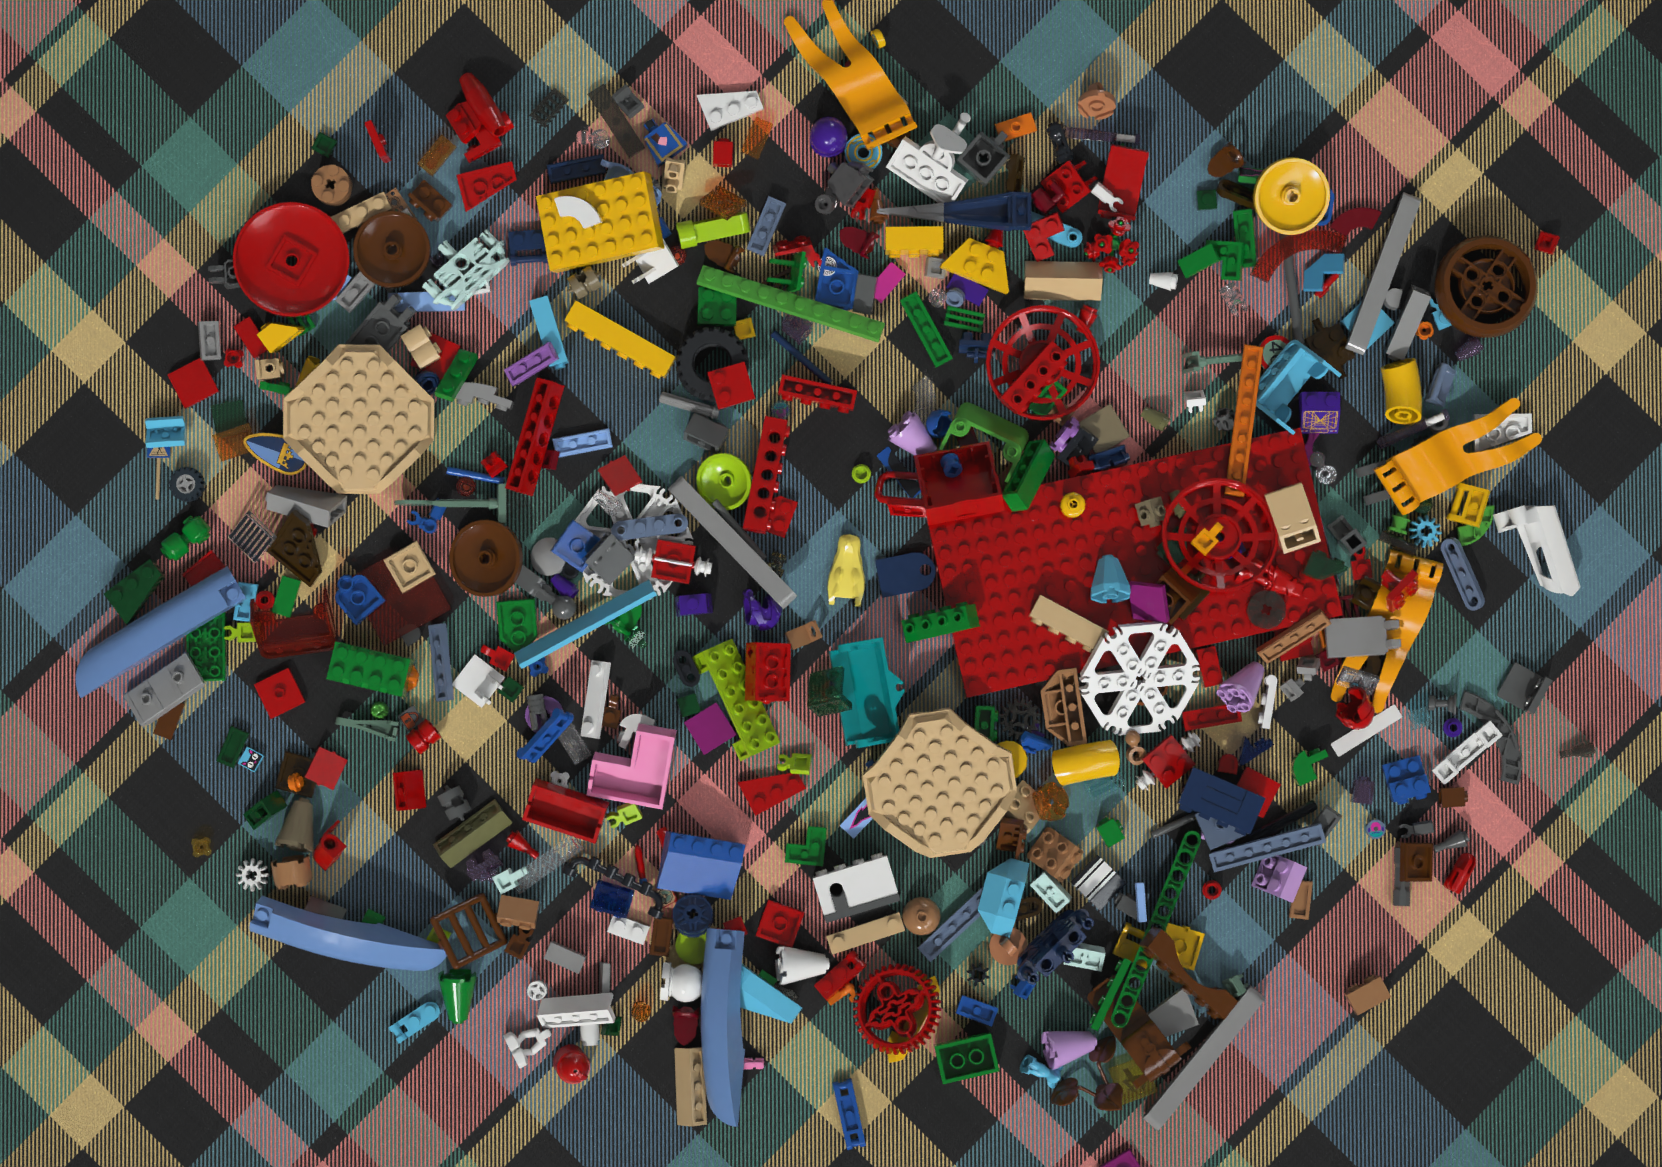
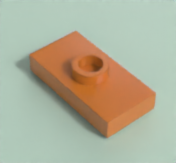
M1031 112L995 124L998 135L1001 131L1008 135L1004 142L1037 131Z

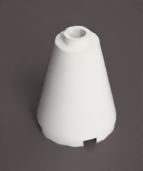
M778 946L776 954H779L778 960H775L777 981H780L779 985L825 974L830 966L829 958H826L825 954L785 946Z

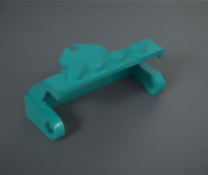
M883 637L838 645V650L829 651L846 746L855 744L856 748L891 742L899 732L895 707L904 694L905 689L896 690V685H902L904 682L888 670Z

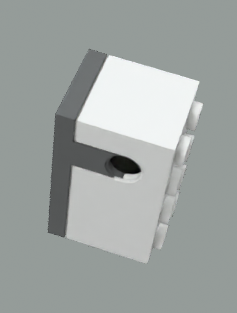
M881 852L871 855L872 859L867 861L861 858L852 861L853 865L847 867L845 864L835 866L834 871L827 872V869L815 872L816 876L813 877V881L826 923L900 901L887 855H882ZM834 883H839L842 885L843 890L840 894L835 895L831 893L830 886Z

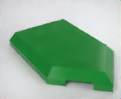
M535 598L496 601L499 640L514 652L533 643L538 637Z

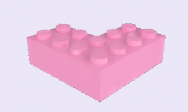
M639 723L636 730L632 759L595 752L592 759L586 795L663 809L677 730Z

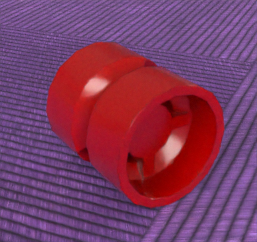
M428 719L423 720L418 725L417 730L413 729L405 735L409 743L419 754H423L429 749L430 743L435 744L442 738Z

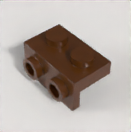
M1001 818L996 850L1015 852V859L1019 860L1020 853L1024 852L1025 842H1022V839L1026 840L1027 836L1024 820Z

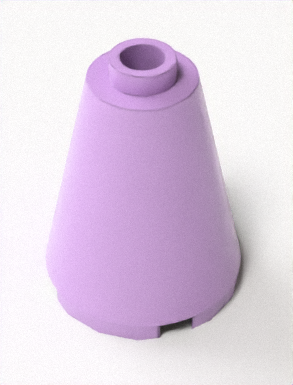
M1046 1031L1042 1033L1041 1037L1042 1044L1045 1043L1043 1054L1048 1067L1052 1068V1070L1058 1069L1093 1051L1097 1045L1096 1036L1090 1031Z

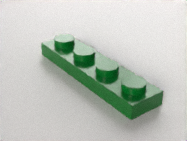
M917 291L901 299L900 303L935 368L952 360L953 358Z
M1126 958L1123 961L1119 960L1115 968L1117 974L1114 979L1110 978L1106 987L1109 991L1106 996L1102 995L1098 1006H1100L1098 1014L1094 1012L1090 1019L1091 1029L1099 1031L1132 961Z

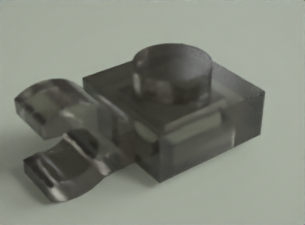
M774 550L771 554L772 562L766 563L780 578L784 572L781 567L786 561L787 556Z

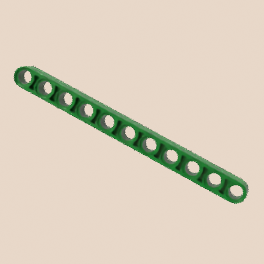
M1196 831L1187 832L1182 840L1144 937L1150 931L1151 926L1155 924L1159 925L1165 932L1201 842V837ZM1195 836L1197 843L1195 845L1188 844L1187 837ZM1186 853L1190 856V861L1183 863L1180 861L1179 856ZM1180 871L1183 874L1182 880H1174L1172 877L1173 872ZM1173 889L1176 892V896L1169 899L1165 896V891ZM1166 907L1169 913L1167 916H1160L1158 909ZM1139 946L1111 1016V1023L1116 1028H1124L1127 1025L1153 962V958L1151 959L1143 953L1144 949ZM1139 960H1144L1147 963L1145 970L1137 969L1136 963ZM1137 978L1140 982L1139 987H1130L1129 980ZM1124 996L1132 998L1133 1003L1130 1006L1122 1004L1121 999ZM1115 1015H1124L1125 1022L1117 1024L1114 1021Z

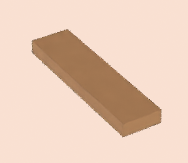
M1318 609L1256 648V651L1268 664L1332 623L1321 609Z

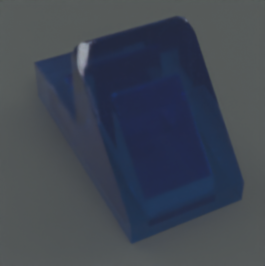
M1243 736L1238 764L1243 766L1272 747L1274 744L1271 739L1267 738L1265 740L1263 737L1254 743L1255 747L1253 748L1246 736Z

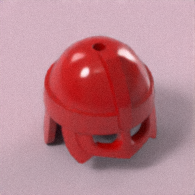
M1360 687L1349 688L1348 693L1351 702L1347 705L1338 702L1336 704L1337 711L1335 716L1348 728L1355 730L1364 729L1372 723L1375 708L1364 689Z
M569 1044L557 1050L553 1058V1067L561 1080L569 1084H578L588 1078L590 1059L579 1046Z

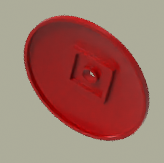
M284 202L262 209L246 222L235 242L233 267L241 289L255 305L275 315L298 317L322 309L338 295L348 275L349 250L341 229L326 213L307 204ZM290 256L296 257V265L289 266L286 263L287 258Z

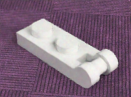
M1267 675L1264 678L1266 692L1262 693L1260 704L1263 705V710L1259 712L1257 720L1260 728L1270 729L1277 687V678L1274 675Z

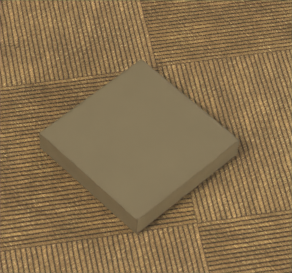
M1111 404L1079 422V428L1084 427L1099 439L1092 448L1094 453L1108 450L1130 437Z

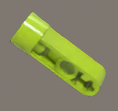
M739 212L696 222L687 220L676 223L681 249L697 246V243L751 231L747 212Z

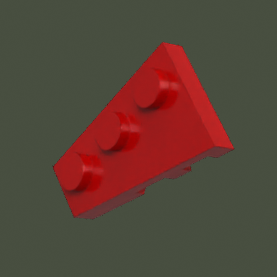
M512 161L456 175L466 212L517 180Z
M791 773L737 782L755 816L806 789L799 774Z

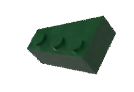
M149 559L105 592L104 595L125 624L128 625L134 621L166 575L154 560Z

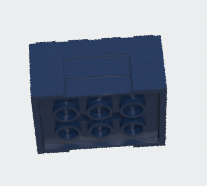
M1193 767L1177 804L1180 805L1179 809L1191 813L1192 810L1198 812V816L1206 820L1212 817L1217 820L1216 824L1225 828L1228 825L1235 827L1234 832L1245 836L1246 834H1251L1266 798Z

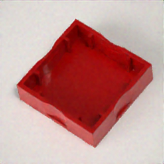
M990 441L965 445L952 450H940L914 455L928 526L1005 511ZM949 453H954L959 457L963 469L960 475L953 478L945 476L940 464L941 458Z

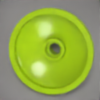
M718 453L708 457L700 465L696 483L700 496L711 507L715 508L711 503L718 499L726 510H732L747 500L750 494L752 478L748 467L740 458L729 453ZM727 476L731 479L730 483L726 480Z

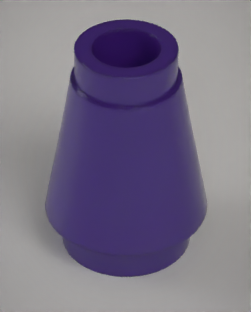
M560 574L553 576L550 581L560 595L574 598L579 592L576 584Z

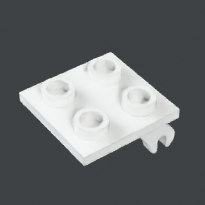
M664 239L665 249L632 256L633 258L622 264L624 268L636 260L643 274L632 280L633 284L643 278L649 284L679 266Z
M474 654L452 685L482 708L485 703L491 704L489 698L497 688L500 690L503 688L501 683L505 677Z

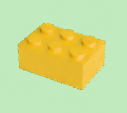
M943 226L885 227V255H889V258H900L901 255H908V258H919L920 255L937 258L939 254L943 253Z

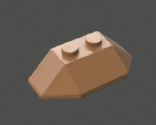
M1077 668L1057 670L1041 689L1046 729L1067 746L1087 744Z

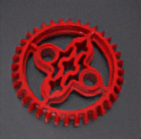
M896 963L895 967L893 964H889L888 969L886 966H881V971L876 969L875 975L869 974L870 980H863L866 984L865 986H859L862 990L861 993L856 992L859 1000H853L854 1003L858 1004L857 1007H853V1010L857 1011L858 1014L853 1015V1017L859 1019L855 1022L856 1026H861L857 1031L863 1033L862 1038L868 1039L867 1044H873L872 1047L874 1049L879 1048L880 1052L886 1050V1054H891L893 1051L894 1055H898L900 1051L904 1055L906 1054V1049L910 1053L913 1052V1047L920 1049L919 1043L922 1045L926 1044L924 1038L931 1039L929 1032L935 1033V1029H932L933 1025L938 1026L939 1023L935 1022L936 1018H941L940 1015H937V1011L942 1010V1008L937 1007L941 1000L936 999L940 994L933 992L937 987L931 985L933 981L932 979H927V974H921L922 970L917 969L915 971L914 966L908 967L907 964H903L901 967L899 963ZM897 975L907 976L918 982L923 990L909 988L901 992L896 983L886 981L885 979ZM880 982L877 988V996L881 1005L870 1013L869 1020L867 1021V1001L874 987ZM891 988V995L886 997V990ZM927 996L928 1016L923 1028L915 1036L917 1022L913 1013L924 1005ZM908 1021L909 1028L904 1031L903 1024ZM893 1026L899 1036L909 1038V1040L901 1043L887 1042L874 1034L871 1028L885 1030Z

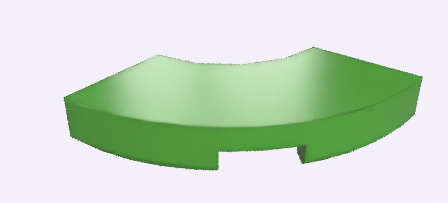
M1494 505L1486 506L1479 528L1466 524L1457 527V538L1462 546L1477 541L1485 534L1493 520Z

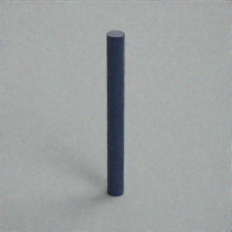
M776 330L770 335L823 383L830 384L833 381Z

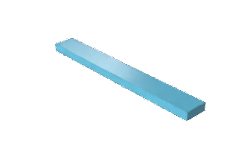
M650 580L641 583L515 652V657L521 669L657 596Z

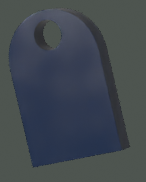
M909 553L875 560L882 598L924 590L931 585L935 578L933 561L922 553ZM924 564L931 567V573L926 576L920 572V567Z

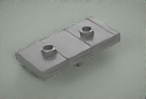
M184 652L180 657L164 666L148 679L142 681V683L126 692L123 696L140 726L145 727L205 687L206 683L189 654Z

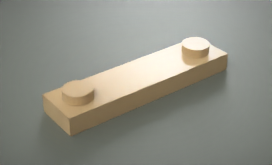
M897 912L827 935L826 938L833 955L903 932L905 928L900 913Z

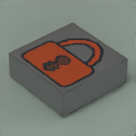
M414 705L398 715V718L408 732L424 720Z

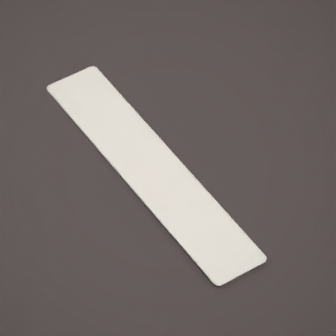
M1392 705L1374 716L1372 723L1368 727L1350 731L1331 743V746L1339 757L1402 718V715L1396 705Z

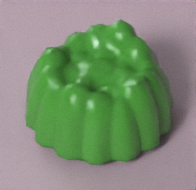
M380 701L375 702L370 709L372 716L379 720L384 719L389 713L387 704Z

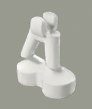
M539 1028L522 1031L518 1038L511 1031L503 1035L520 1069L528 1065V1055H535L546 1045L545 1039L551 1036V1032L549 1029L540 1032ZM536 1037L538 1041L531 1048L523 1050L520 1047L525 1038Z

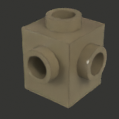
M1161 497L1135 504L1141 526L1149 525L1152 528L1161 525L1160 521L1164 520L1166 513Z

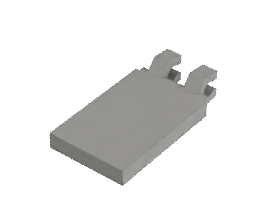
M1382 616L1330 619L1332 624L1324 628L1327 658L1385 655L1388 649H1399L1401 647V639L1387 640L1386 630H1397L1399 628V620L1385 621V618H1382Z

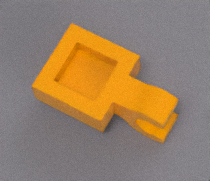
M1217 522L1210 531L1204 528L1192 540L1191 544L1206 556L1219 542L1215 537L1221 532L1223 526Z

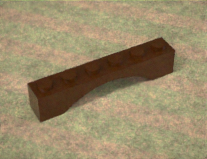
M1152 927L1139 945L1144 949L1143 953L1157 961L1156 965L1161 970H1166L1171 980L1176 983L1179 982L1182 985L1181 989L1185 993L1193 995L1195 997L1194 1001L1208 1010V1015L1214 1019H1226L1238 1001L1225 989L1205 987L1193 980L1182 967L1176 952L1175 941L1160 928Z

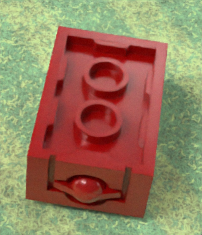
M746 643L745 701H760L764 704H770L774 701H790L791 644Z

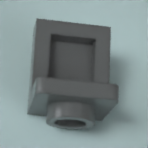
M627 84L619 88L612 95L617 106L629 119L645 108Z

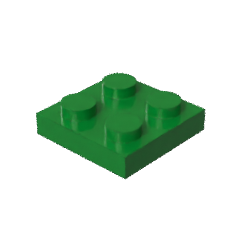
M699 287L698 326H736L737 297L710 288Z

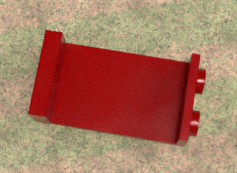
M1111 144L1103 185L1113 193V197L1121 198L1123 204H1120L1118 201L1114 202L1113 207L1117 211L1113 212L1108 203L1105 204L1099 200L1097 213L1101 214L1100 217L1112 219V216H1120L1127 223H1130L1131 220L1135 221L1149 151Z

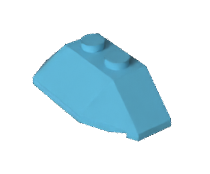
M1010 858L987 872L977 910L991 933L1010 938L1025 887L1029 863Z

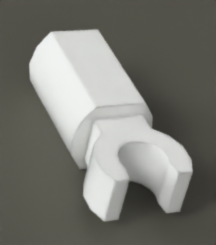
M1097 182L1091 190V193L1103 203H1108L1113 212L1117 211L1113 207L1114 202L1118 201L1120 204H1123L1121 198L1113 197V193L1100 182Z

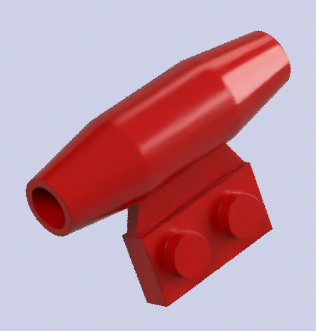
M472 73L463 74L459 82L467 101L458 103L445 115L461 142L467 144L479 133L481 125L494 137L503 135L506 132V126L500 110L491 95Z

